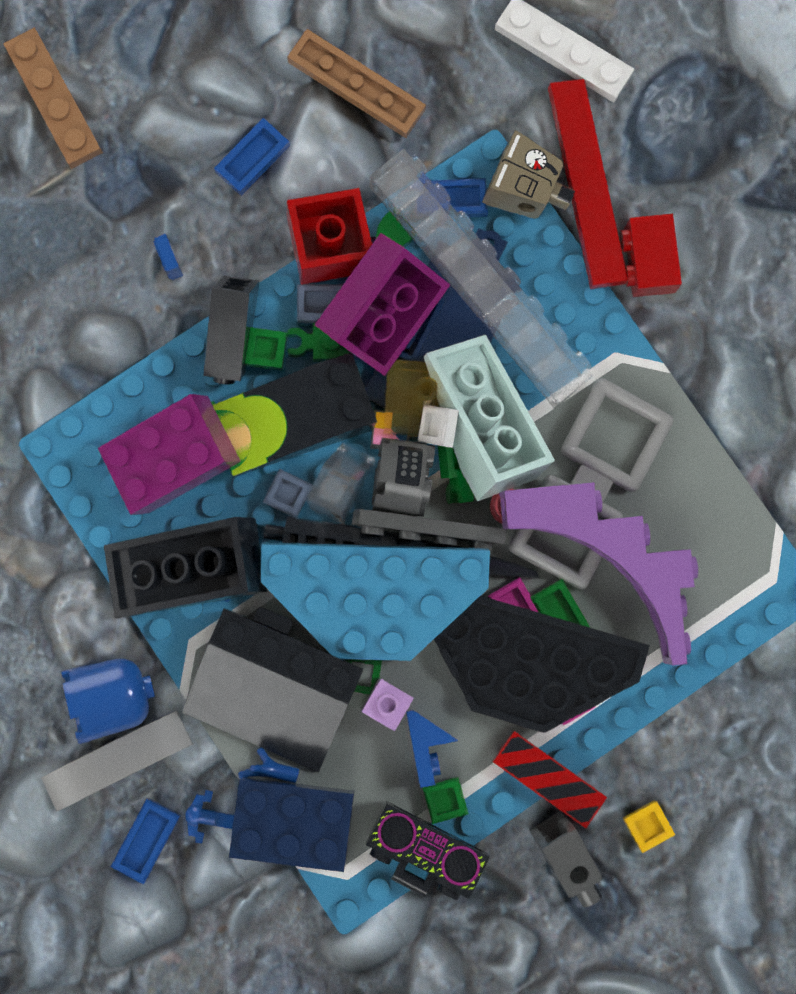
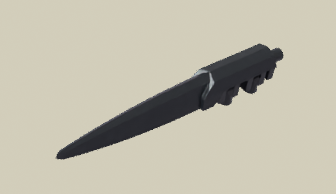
M291 516L287 517L285 527L266 524L264 539L282 541V543L464 548L434 543L435 540L421 537L420 541L398 538V532L384 530V536L361 533L362 527ZM490 555L489 576L539 579L538 573L533 569Z

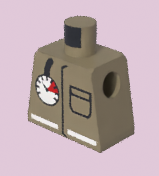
M515 130L504 149L482 203L535 219L540 216L547 203H551L566 211L575 190L557 182L563 167L562 160Z

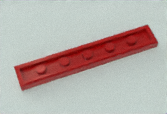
M585 79L552 82L548 86V93L568 187L575 190L571 201L590 289L624 285L628 281Z

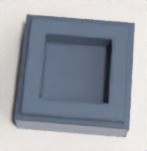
M279 469L263 502L292 517H298L313 485Z

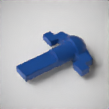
M205 789L204 795L196 794L192 804L185 813L188 836L195 837V843H203L204 832L197 831L199 824L233 828V814L202 809L203 801L211 803L213 794L211 790Z

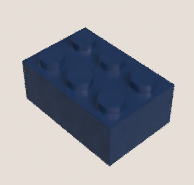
M242 777L239 779L229 858L344 872L355 791Z

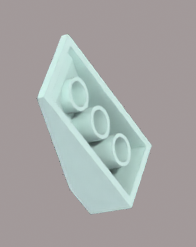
M486 335L425 354L424 360L440 407L459 410L453 448L460 469L477 501L536 480L555 461Z

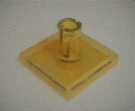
M396 360L387 372L383 434L418 437L423 406L440 407L437 399L438 385L433 378H430L425 362Z

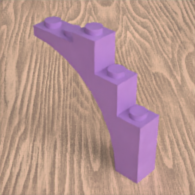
M594 482L505 490L499 493L503 529H532L561 535L587 546L609 561L631 583L647 607L658 634L663 663L672 666L687 664V655L691 653V641L689 634L684 632L683 617L687 616V602L685 596L680 594V588L695 587L694 579L698 577V563L696 557L691 555V549L646 553V546L650 545V529L647 523H643V516L598 520L597 513L602 512V496L600 490H595Z

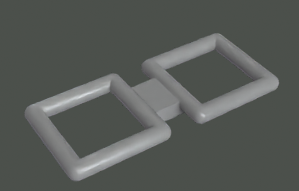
M603 378L598 379L561 446L562 455L579 464L570 483H567L554 475H547L540 487L594 482L595 490H600L602 496V512L597 513L598 517L602 519L623 518L620 511L605 504L603 501L613 483L629 492H636L639 489L673 424V417ZM605 396L656 424L629 475L578 447ZM517 529L509 544V550L513 554L562 579L577 589H585L588 586L602 559L600 555L590 549L577 572L529 546L527 542L533 532L532 529Z

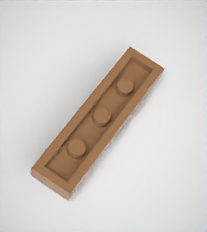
M35 27L3 43L70 168L73 169L102 154L101 148Z
M306 29L287 56L289 64L404 138H407L426 110V104L309 29Z

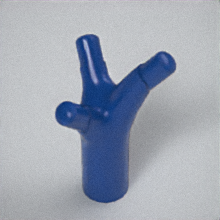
M260 747L257 753L263 764L251 765L249 769L238 773L240 779L242 777L262 776L296 783L299 769L273 761L267 755L264 748Z

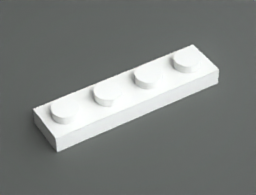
M511 0L495 25L497 32L576 80L585 79L587 87L613 103L634 72V68L523 0Z

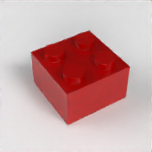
M360 188L287 200V221L301 285L350 276L372 245Z

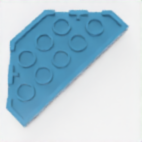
M263 542L261 550V583L331 655L339 659L411 661L489 588L490 550L488 548Z

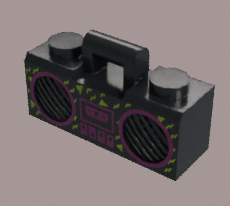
M386 801L366 841V846L372 848L369 854L375 859L390 865L392 859L399 862L391 880L423 897H426L433 881L440 884L437 890L454 900H458L460 895L469 899L490 858L487 852L389 801ZM408 862L428 872L425 879L405 870Z

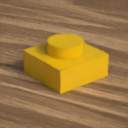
M656 800L622 818L642 853L675 836Z

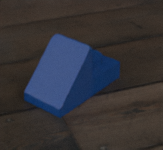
M406 711L420 788L435 785L434 776L441 775L437 752L429 754L428 747L457 742L458 740L416 711Z

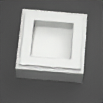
M424 405L418 442L453 448L459 410Z

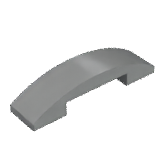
M175 711L41 777L56 811H60L193 745V742L178 711Z

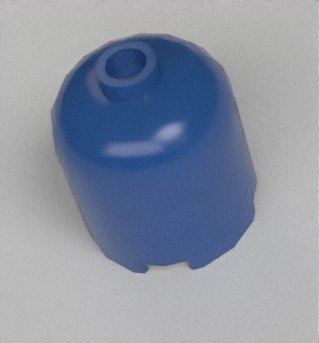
M125 658L113 659L61 671L62 677L65 680L63 689L70 719L75 718L78 731L75 732L78 744L134 728L147 718L149 712L148 699L154 698L155 693L150 675L143 677L139 667L133 661Z

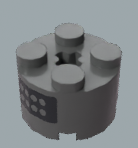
M381 438L378 456L381 457V460L378 461L377 468L375 469L372 511L424 517L426 502L429 503L432 480H428L429 468L433 466L435 446L420 442Z

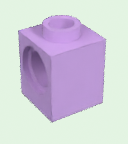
M379 678L360 710L395 731L414 698Z

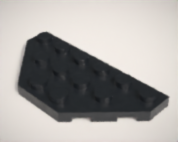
M485 596L477 598L434 638L439 652L461 688L471 711L542 733L554 729L569 719L639 683L650 645Z

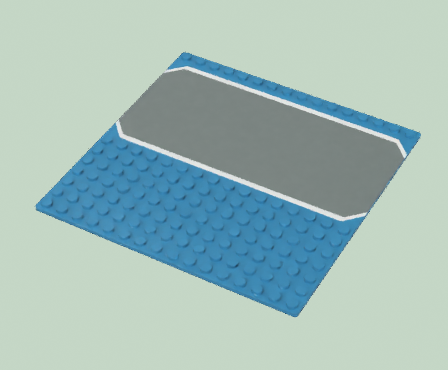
M491 130L415 181L486 178L488 189L507 141L498 130ZM412 182L365 213L372 244L376 240V232L380 221L389 211L412 238V242L405 249L426 266L439 242L460 253L466 254L478 228L484 231L492 230L498 233L501 239L508 242L495 269L520 281V285L491 341V345L555 460L536 480L513 489L538 488L547 475H554L570 483L579 464L563 456L561 446L596 381L601 378L606 379L670 414L673 417V424L639 489L636 492H629L613 483L603 502L620 511L623 518L643 516V523H647L650 529V545L646 546V553L691 549V555L696 557L698 563V577L694 579L695 587L680 588V594L685 596L687 602V616L683 617L684 632L689 634L691 641V653L687 655V664L672 666L663 663L658 634L647 607L631 583L609 561L602 557L585 589H577L564 581L591 628L650 645L639 683L608 698L564 726L560 724L546 733L471 711L455 677L452 676L434 639L411 661L382 660L379 678L414 698L407 711H416L458 740L457 742L430 746L428 748L429 754L437 752L441 775L434 776L435 783L458 776L469 814L433 825L474 846L542 799L537 793L492 762L513 731L575 775L796 622V549L611 288L590 289L582 248L551 203H547L540 216L535 219L488 206L487 217L415 220L414 182ZM487 240L484 242V245L487 248H492L494 243L491 240ZM296 259L259 283L253 328L287 332L290 328H300L307 334L313 333V323H298L297 284L301 283ZM348 277L309 284H344ZM208 316L20 440V449L108 582L109 577L104 545L232 517L256 518L261 550L263 542L282 543V541L264 539L266 524L285 527L287 517L290 516L263 502L279 469L313 485L298 518L352 525L354 510H372L375 469L377 468L378 461L381 460V457L378 456L379 449H370L372 431L236 477H232L229 468L151 513L130 515L98 450V447L189 394L206 395L211 402L214 401L217 404L320 363L314 362L313 352H307L299 358L288 356V348H298L301 346L302 341L300 338L287 337L282 371L247 366L246 373L241 381H235L234 384L229 385L219 384L213 381V377L203 376L209 323ZM352 353L366 389L375 369ZM605 396L578 447L629 475L656 424ZM370 402L373 411H387L386 409ZM417 425L410 441L418 442L419 425ZM426 443L427 445L435 446L433 466L429 468L428 480H432L429 503L426 502L425 513L422 518L503 529L502 524L497 522L490 512V501L493 496L477 501L474 496L473 502L447 503L445 492L450 478L441 479L438 446ZM507 529L505 544H493L490 555L535 570L538 573L539 579L521 578L531 596L561 580L513 554L509 550V544L517 529ZM533 530L527 542L529 546L577 572L590 550L587 546L561 535ZM421 534L423 538L435 540V536ZM457 539V546L470 548L471 541ZM489 576V588L481 596L487 597L518 578ZM268 589V592L233 598L228 602L221 600L131 616L185 699L188 697L209 640L224 608L252 620L258 607L266 608L292 620L293 624L288 636L318 648L313 643L307 629ZM352 661V664L364 668L357 685L370 687L374 665ZM354 692L319 773L264 749L273 761L299 769L297 784L355 791L344 872L296 866L341 934H348L410 891V889L391 880L399 862L392 859L390 865L385 864L369 854L372 848L366 846V841L386 801L432 824L424 792L419 785L406 713L396 730L393 731L361 712L360 709L369 694ZM200 721L238 780L240 779L238 777L239 772L249 769L251 765L263 764L257 753V750L260 748L259 746ZM252 776V777H250V778H258V779H266V780H274V781L288 782V781H284V780H280V779H276V778H271V777H262V776ZM409 862L405 870L425 879L428 873Z

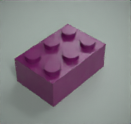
M380 233L318 319L315 326L385 376L450 284L403 246Z
M189 394L98 447L130 515L151 513L241 462L209 397L197 394Z

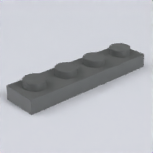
M365 509L354 510L352 525L362 526L361 533L384 536V530L386 529L399 531L398 538L420 541L421 534L435 536L434 543L457 546V539L471 541L470 548H488L490 551L493 549V544H505L507 529Z

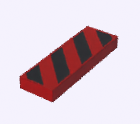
M515 731L510 734L492 760L497 766L584 828L588 827L607 799L604 794Z

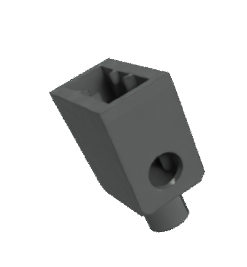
M560 811L530 829L531 835L569 898L577 896L582 907H590L596 904L602 898V894L596 883L602 880V876L577 830Z

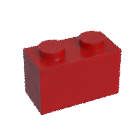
M673 213L629 218L624 230L620 231V245L622 252H627L629 265H625L628 277L626 287H631L632 297L676 293L682 285Z

